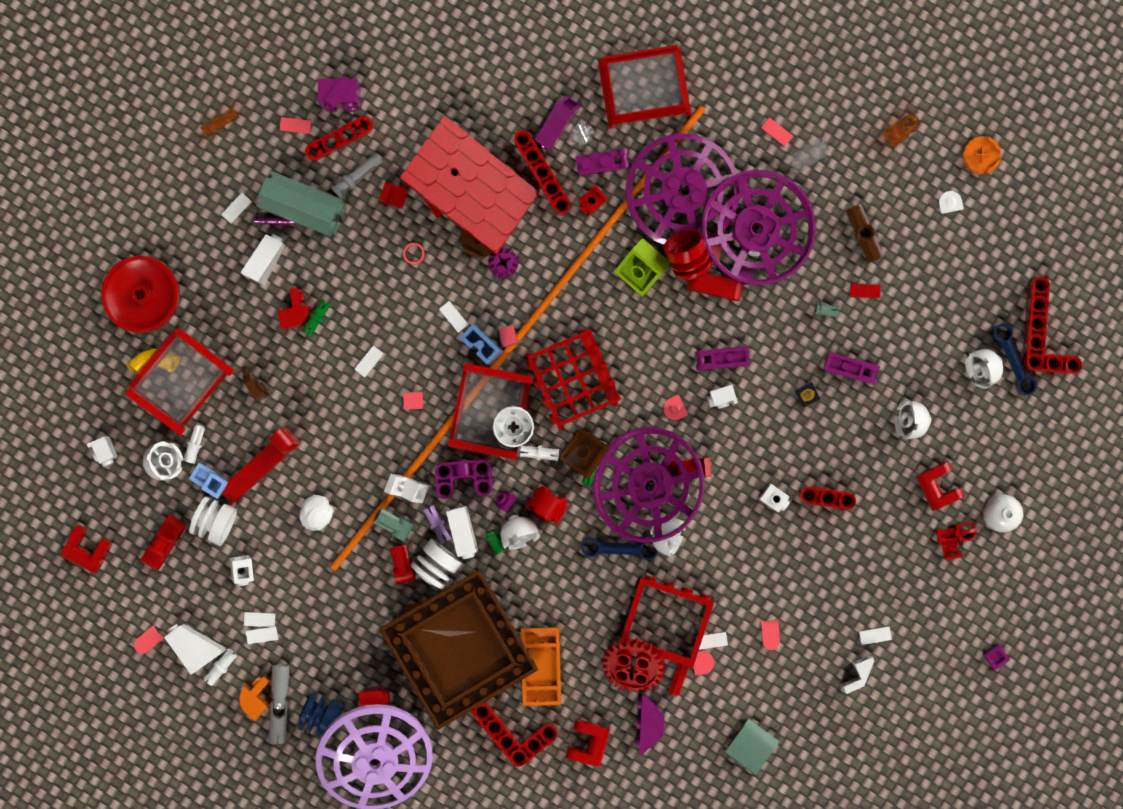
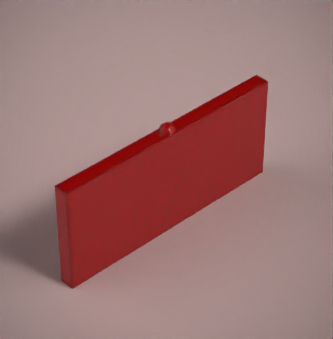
M850 284V297L881 298V285Z

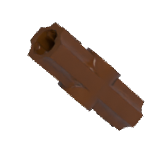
M859 204L846 210L847 217L855 232V239L859 242L867 262L870 263L884 257L876 239L875 230L870 225L862 205ZM861 229H866L869 232L868 238L861 236Z

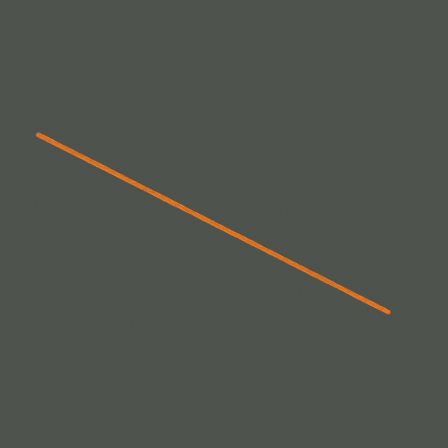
M700 105L678 133L687 134L706 109ZM682 139L674 140L676 146L680 143ZM668 146L663 150V152L659 155L655 162L663 155L670 153ZM647 173L643 175L632 189L633 200L644 188ZM626 198L517 332V344L627 209ZM517 344L505 347L504 352L489 368L498 369ZM483 375L465 397L463 412L491 377ZM455 411L402 476L411 478L452 427ZM386 495L329 566L332 570L336 571L374 524L373 520L380 508L386 509L396 495Z

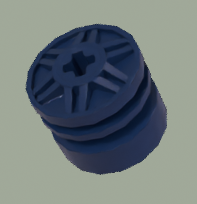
M314 691L306 700L301 710L297 729L302 731L307 723L306 733L309 734L316 727V737L320 739L325 729L341 715L344 704L332 699L328 706H325L326 696L322 695L319 702H316L319 693Z

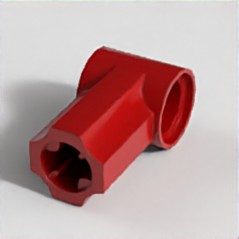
M407 545L391 547L390 552L394 565L393 574L396 585L415 581V573L411 567Z

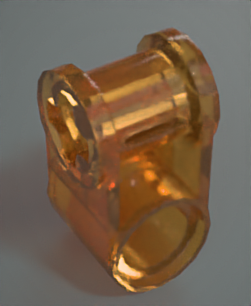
M909 114L882 132V135L891 147L894 148L917 130L920 125L919 118L916 115ZM909 121H912L913 124L910 127H907L906 124Z

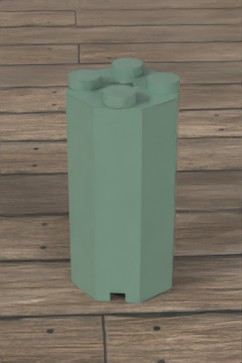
M270 171L269 174L272 177H266L258 196L261 199V204L257 202L256 207L328 237L332 234H337L340 226L338 221L340 217H344L347 209L342 199Z

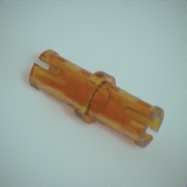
M231 107L223 114L214 116L215 119L200 128L208 138V136L219 129H225L227 124L239 118V116Z

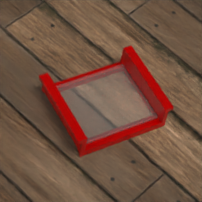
M678 45L604 56L602 61H598L609 129L616 128L619 124L681 114L684 117L691 116L681 48H678Z
M175 327L126 386L127 391L125 395L181 436L185 432L184 426L225 376H231L235 370L180 327L178 329Z
M465 363L448 446L516 460L518 447L505 446L498 441L493 429L494 419L500 411L507 407L515 406L526 410L533 377ZM512 422L511 425H508V429L515 433L516 429H519V425Z

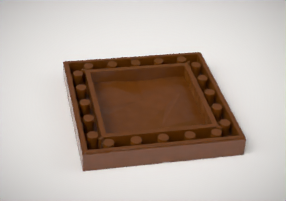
M480 569L379 628L437 730L539 670Z

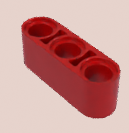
M705 273L698 278L688 280L686 289L728 300L740 301L744 285L731 278Z
M804 486L798 493L800 501L806 504L840 509H851L856 504L855 496L844 491ZM806 490L812 491L813 496L810 500H805L803 497ZM827 492L831 494V501L829 503H825L822 498ZM845 495L850 497V503L847 506L842 504V498Z

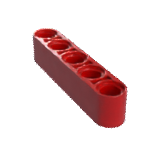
M525 130L518 131L514 136L516 148L554 212L559 216L566 215L570 210L569 199L531 135ZM521 136L528 138V142L524 145L519 144L517 141ZM529 153H536L538 158L535 161L528 160L527 156ZM545 169L548 174L546 177L541 178L537 175V171ZM554 185L557 187V192L549 194L546 190L547 187ZM558 202H565L567 208L563 211L558 210L556 207Z

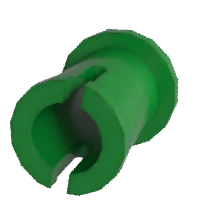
M493 529L485 534V540L489 541L495 554L498 555L507 548L504 549L502 541L498 536L499 532Z

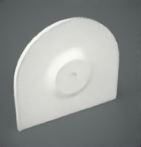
M947 191L941 195L939 199L941 214L964 209L962 199L958 193Z

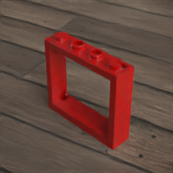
M645 575V578L641 577L621 638L627 642L644 585L707 605L690 657L652 645V650L658 648L657 654H662L663 659L693 668L714 605V600H711L712 596L700 593V596L693 594V590L682 587V589L675 588V584L664 581L663 584L656 582L657 578Z

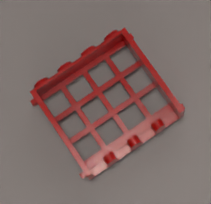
M584 328L582 333L531 355L530 352L526 353L528 358L526 365L529 372L534 371L536 376L533 379L537 390H542L544 394L541 397L545 407L549 406L551 414L548 416L552 425L557 424L559 431L563 430L562 425L613 403L616 407L619 405L617 401L622 400L591 329L586 330ZM581 338L586 352L573 357L568 344ZM564 346L570 359L556 364L551 351ZM548 353L553 366L539 371L534 358ZM588 355L593 368L580 374L575 360ZM571 362L577 375L564 381L558 368ZM555 369L560 383L547 388L542 375ZM596 372L601 385L587 390L582 377ZM579 379L584 392L571 397L565 384ZM562 386L567 400L554 405L549 391ZM603 389L608 401L595 407L590 393ZM586 396L591 409L578 414L573 401ZM569 403L575 416L561 421L556 408Z

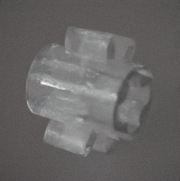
M585 122L572 128L573 133L570 134V137L574 144L578 142L580 146H583L593 140L591 136L594 135V131L591 125L586 127Z

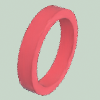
M410 243L403 250V257L409 264L416 265L424 259V249L417 243ZM415 245L421 248L422 257L419 261L410 262L407 260L405 253L408 247Z

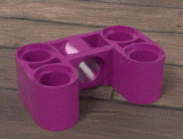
M486 460L445 462L438 464L435 468L436 492L441 499H449L453 496L455 491L454 480L474 479L475 491L480 496L489 495L493 489L491 465ZM485 463L488 470L485 474L477 471L478 464ZM441 466L449 468L448 476L443 477L439 474ZM481 482H486L489 485L488 492L482 493L479 491L478 487ZM443 485H447L451 489L448 496L441 494L440 489Z

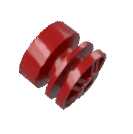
M687 229L680 231L667 239L664 244V251L670 261L673 273L678 279L691 280L705 274L712 266V259L709 256V251L706 249L703 235L698 230Z

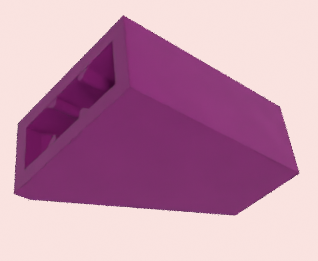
M567 95L557 101L535 138L538 145L545 150H552L582 105Z

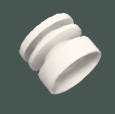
M512 406L498 413L494 419L493 429L499 442L505 446L518 447L529 441L533 435L534 424L532 417L527 411L520 407ZM512 422L519 425V429H516L515 433L508 429V425H511Z
M205 496L193 514L189 533L196 535L199 531L198 537L203 538L209 532L208 541L221 546L233 526L237 509L224 504L218 511V501L214 500L211 503V498Z
M430 539L423 548L428 557L425 558L418 555L416 558L422 565L413 561L411 567L427 583L443 589L445 584L440 578L448 582L450 578L445 571L448 570L455 573L462 562L448 549L435 540Z

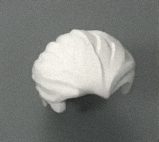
M313 495L302 504L300 520L302 526L312 531L321 530L331 521L334 511L326 497Z

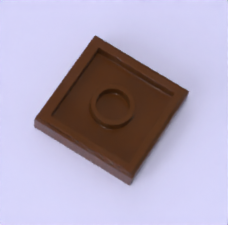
M580 427L558 459L589 479L610 447Z

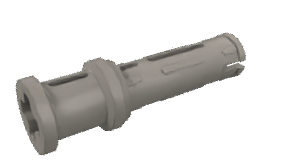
M375 152L352 173L343 175L342 180L334 186L331 185V190L338 198L343 199V196L348 191L354 190L356 184L383 163V160Z

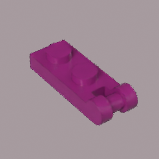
M628 148L576 156L578 176L631 168V163L628 162L627 156L629 155ZM620 157L621 163L615 164L614 158Z
M748 346L695 351V357H697L698 362L696 370L750 365ZM705 356H710L711 363L705 364Z
M828 352L823 370L875 385V376L879 372L880 366ZM864 369L869 370L868 376L863 375Z

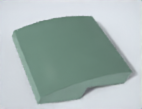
M746 719L724 752L756 775L770 757L779 741L753 721Z

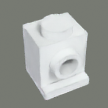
M732 385L710 391V396H707L710 408L717 405L719 409L730 406V401L732 405L738 403Z
M104 436L87 444L88 448H93L92 456L94 460L102 464L103 467L113 464V460L118 458L109 436Z
M771 483L767 485L758 498L776 512L784 511L790 503L788 501L790 496ZM776 495L780 498L777 503L773 501V497Z
M249 555L229 558L234 584L244 586L254 581L252 560ZM239 568H244L242 573H238Z

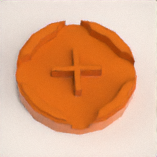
M975 137L963 149V163L968 170L975 174H988L999 165L1001 161V148L991 137Z

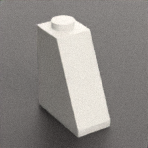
M266 234L242 269L241 274L265 285L286 246L282 243L283 239L274 234L271 237Z
M177 624L167 630L169 634L164 637L191 675L226 651L220 644L185 624L179 627Z

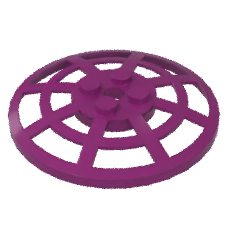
M678 133L667 135L650 143L632 163L626 181L625 195L627 207L638 228L653 241L664 245L667 240L661 236L667 227L681 231L687 229L698 230L701 227L702 220L696 222L694 211L701 205L706 206L708 201L706 199L707 188L719 186L731 176L736 175L737 172L729 156L714 142L694 134ZM692 139L706 145L700 154L691 150H677L674 140ZM667 142L670 153L660 157L652 166L642 162L644 156L653 148ZM712 148L726 161L731 171L730 175L721 176L714 163L707 158ZM679 156L695 157L697 161L693 168L682 167ZM672 158L674 165L672 171L666 175L657 170L663 162ZM704 163L712 170L715 178L705 180L699 173ZM638 168L647 173L644 182V197L633 200L632 183ZM655 177L662 181L661 192L650 195L651 179ZM739 180L734 182V195L740 192ZM681 185H686L689 188L688 195L683 196L679 193ZM724 189L717 196L716 201L722 204ZM663 200L664 204L669 208L664 218L656 211L652 202ZM739 200L732 205L731 211L736 213ZM647 205L652 216L660 222L655 232H652L642 222L635 207ZM710 208L711 212L708 214L707 223L716 214L719 216L720 213ZM675 213L687 215L689 224L681 225L670 221ZM726 216L724 218L723 231L732 221ZM717 230L707 236L708 239L717 237Z
M750 170L731 176L713 191L703 211L701 233L706 243V249L709 251V256L723 273L742 283L767 285L789 277L804 264L814 245L816 221L808 198L793 181L776 172ZM765 177L778 182L771 192L765 189H749L746 178ZM739 180L741 192L731 197L724 206L715 201L718 194L724 188ZM784 185L798 197L804 210L793 213L788 203L779 196ZM751 195H763L769 198L764 206H753ZM743 198L746 209L740 212L739 215L729 210L737 200ZM775 201L783 207L787 216L778 218L771 210ZM710 208H713L720 213L717 223L718 236L708 239L707 218ZM725 216L734 221V232L723 234ZM807 217L808 238L805 248L794 244L797 233L796 221ZM757 223L762 227L760 234L753 232V224ZM790 223V237L787 241L779 237L780 226ZM737 240L742 246L738 256L730 250L726 242ZM721 244L725 253L735 261L731 271L718 261L710 246ZM774 244L784 248L777 257L770 260L768 248ZM749 251L760 252L763 262L753 263L745 261ZM790 251L800 255L798 261L790 269L778 276L776 275L773 265L783 260ZM742 266L759 269L765 268L769 278L748 279L738 274Z
M657 427L636 428L617 437L608 445L610 449L598 465L599 469H596L593 478V498L601 518L616 534L635 542H660L680 533L695 517L704 495V472L696 452L679 435ZM660 434L672 438L673 442L669 450L660 446H647L644 435ZM637 437L639 448L627 454L622 461L612 456L613 452L621 444ZM680 444L691 454L696 463L697 470L687 472L684 463L675 454ZM649 452L665 454L662 463L651 462ZM641 454L643 464L635 469L627 465L630 460ZM672 459L679 466L682 472L681 475L672 477L667 469ZM609 462L616 467L612 491L601 493L603 470L606 463ZM623 471L630 476L628 488L619 489V479ZM699 478V495L694 509H691L685 504L689 494V480ZM653 480L655 487L652 491H648L646 485L649 481ZM684 482L681 500H678L672 495L674 485ZM630 495L635 503L630 512L624 507L620 497ZM614 498L618 509L626 517L619 526L608 515L602 500ZM667 502L676 507L670 514L661 518L660 507ZM642 508L652 509L653 520H643L636 516ZM680 511L689 516L678 528L662 535V524L673 519ZM632 522L643 526H654L655 537H639L625 530Z

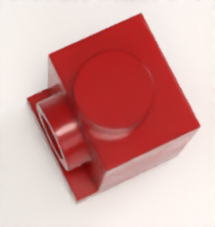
M595 184L578 200L580 204L578 207L585 215L588 213L592 216L608 201V198ZM589 198H594V199H595V203H594V204H590V203L588 202V199H589Z

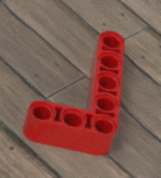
M1043 276L1034 278L1028 283L1022 364L1028 371L1059 374L1078 373L1083 366L1080 358L1076 356L1045 354L1050 282ZM1037 281L1042 283L1041 291L1035 287ZM1035 300L1041 303L1039 310L1034 307ZM1034 319L1039 321L1038 329H1035L1032 325ZM1032 338L1038 341L1036 348L1031 345ZM1031 357L1036 359L1035 367H1032L1029 363ZM1050 359H1053L1056 363L1053 369L1049 366ZM1070 360H1072L1075 365L1073 370H1070L1068 368V362Z
M282 427L269 438L271 442L228 481L221 494L231 505L237 502L301 443L289 428Z
M487 701L470 711L509 761L517 767L525 765L557 737L556 725L552 722H546L520 742ZM485 707L488 713L485 716H481L478 714L477 709ZM497 722L500 728L497 731H493L490 729L489 724ZM546 728H552L554 734L548 737L544 735L543 731ZM504 737H509L512 743L509 746H505L501 740ZM531 740H537L539 746L533 749L529 747L528 743ZM516 752H521L524 758L518 761L514 759L513 755Z

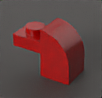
M298 287L290 288L293 308L278 310L282 330L298 328L304 325L310 317L311 306H303L302 303H305L304 292H300Z
M699 458L704 478L712 477L710 458ZM694 459L682 460L687 472L697 470ZM674 460L671 461L669 472L672 477L681 475L682 472Z

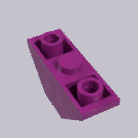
M641 693V698H637V710H640V717L636 718V729H639V737H635V748H638L639 754H644L663 736L664 714L645 693Z

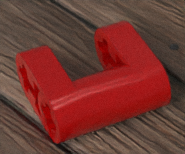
M948 461L915 476L932 511L943 508L965 496L961 487L943 494L936 481V478L952 471Z
M78 524L64 546L61 557L93 574H97L113 542L102 538L94 553L81 548L80 545L87 533V529Z
M575 719L573 729L589 734L591 737L587 751L568 747L565 757L600 767L610 728L585 720Z

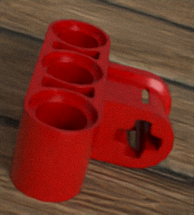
M169 514L155 533L156 535L147 546L140 561L158 571L184 532L187 524Z

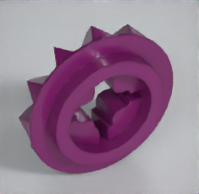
M502 247L497 255L492 253L489 256L488 267L496 277L508 278L518 269V257L511 249ZM499 256L504 260L510 258L506 263L508 270L503 266L496 267L500 263Z

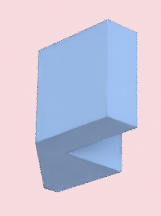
M202 463L197 464L189 478L201 486L202 490L217 499L228 483L217 472Z

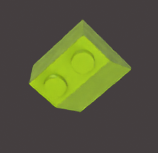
M642 238L614 272L643 297L670 266V262Z

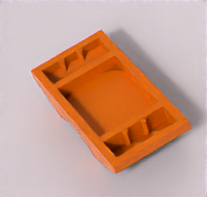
M559 627L521 628V640L539 669L522 680L523 706L561 705Z

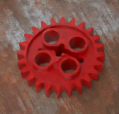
M628 637L627 642L620 638L619 643L614 641L613 645H609L607 651L604 652L602 660V670L605 671L604 676L609 677L608 682L615 681L614 687L622 686L621 691L628 688V692L631 693L632 689H635L638 694L639 689H642L643 692L647 691V687L652 690L654 685L658 686L659 680H662L665 670V661L662 660L663 655L657 654L658 648L652 650V643L645 645L646 640L640 643L637 637L635 641H631L630 637ZM635 652V653H636V660H635V665H634V669H635V670H634L633 678H631V677H630V673H631V669H632V659H633V653Z

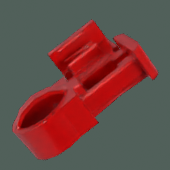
M963 521L954 524L953 528L935 529V534L938 537L937 543L942 545L944 560L963 557L961 551H958L957 545H959L960 541H970L976 536L977 529L973 523ZM964 524L972 527V529L960 531L961 526ZM972 533L968 538L961 536L962 534Z

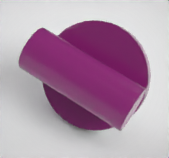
M507 490L502 491L496 497V506L508 513L518 497Z

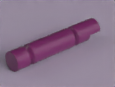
M254 217V223L264 225H295L294 222L281 217Z

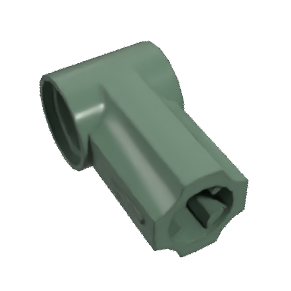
M380 508L373 520V523L386 529L390 534L404 542L414 526L413 523L405 518L397 517L383 508Z

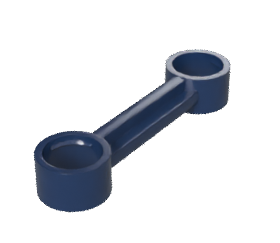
M1005 323L996 325L991 331V336L995 342L1001 344L1017 379L1015 383L1016 391L1021 395L1033 394L1037 389V382L1033 377L1028 376L1011 340L1013 337L1011 326ZM1003 326L1008 330V337L1005 340H1000L996 336L998 327ZM1023 379L1031 381L1032 389L1030 392L1025 393L1020 389V383Z
M589 537L583 540L581 544L582 553L587 557H594L600 553L640 555L645 560H652L658 553V550L655 548L653 556H644L641 553V549L647 543L598 542L597 539ZM588 540L596 542L598 546L597 551L593 554H587L584 551V544Z

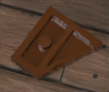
M248 366L242 369L244 384L253 398L257 401L266 399L268 396L266 395L267 389L264 384L257 381Z

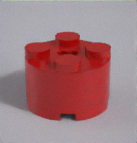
M544 486L535 488L524 509L530 508L531 514L547 523L553 521V526L557 527L569 507L567 505L568 500L559 495L558 497L551 495L552 491Z

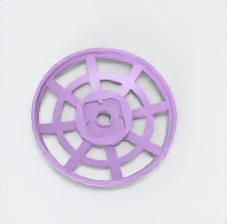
M376 704L354 708L336 718L320 737L315 758L318 777L331 796L351 807L383 809L405 801L423 785L431 770L433 755L429 735L418 719L400 708ZM383 714L381 725L356 729L351 721L356 717L364 715ZM391 716L406 721L417 732L407 738L400 731L389 727ZM344 724L350 734L341 741L336 751L325 748L331 735ZM379 732L377 740L364 742L361 737L363 734ZM387 734L398 738L402 743L394 748L385 741ZM420 738L423 739L427 750L426 765H415L416 757L412 745ZM354 740L358 747L354 750L353 754L342 753L345 747ZM407 749L410 756V764H398V754ZM322 755L334 759V771L337 779L329 782L326 781L322 771ZM373 759L380 761L377 765H371L369 762ZM340 761L351 763L353 772L342 776ZM396 771L407 772L397 785L391 780ZM413 772H424L420 781L406 794L400 791L409 781ZM354 779L360 780L365 783L363 791L352 787L348 782ZM384 783L388 788L386 791L371 793L372 786ZM342 785L349 792L361 796L359 802L350 801L340 796L332 788ZM390 794L396 797V799L384 803L366 804L368 798H378Z

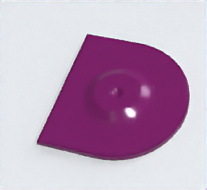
M745 266L741 267L739 276L755 279L750 269Z

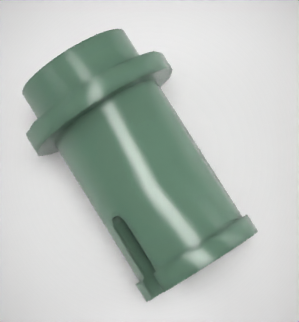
M823 302L816 303L814 314H817L818 317L823 315L838 318L839 311L837 310H840V307L823 304Z

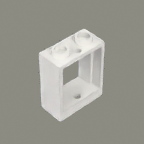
M463 506L446 511L457 557L462 556L463 559L474 557L478 547L468 507Z

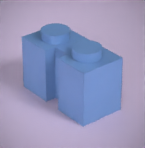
M472 324L460 337L470 349L475 350L477 348L479 350L476 354L487 365H492L504 352L477 325Z

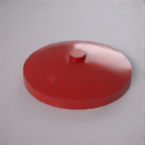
M132 256L121 260L109 270L103 281L101 299L106 314L117 326L135 333H147L163 327L171 320L179 305L180 289L175 275L164 263L148 256Z

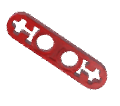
M367 116L357 118L308 144L305 148V155L311 161H318L370 134L374 128L372 120ZM362 121H365L366 123L369 122L370 124L368 125V129H359L358 131L360 134L358 135L355 129L352 127L356 125V128H359L362 126ZM350 129L353 131L351 139L343 138L342 135L345 130ZM329 138L336 140L334 148L326 147V141ZM322 142L326 152L323 153L321 149L317 151V156L309 155L311 148H321L319 144Z

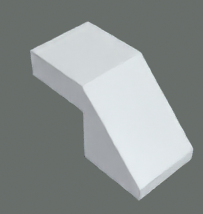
M390 474L384 492L390 495L401 496L411 502L423 503L429 485L402 475Z
M868 655L852 662L858 677L840 684L846 694L865 686L874 663L872 656Z

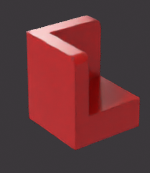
M385 182L379 200L382 203L402 209L409 191L406 188Z

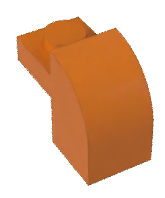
M267 675L262 678L258 676L251 684L254 688L247 684L240 693V706L254 721L270 705L259 694L271 681V678Z

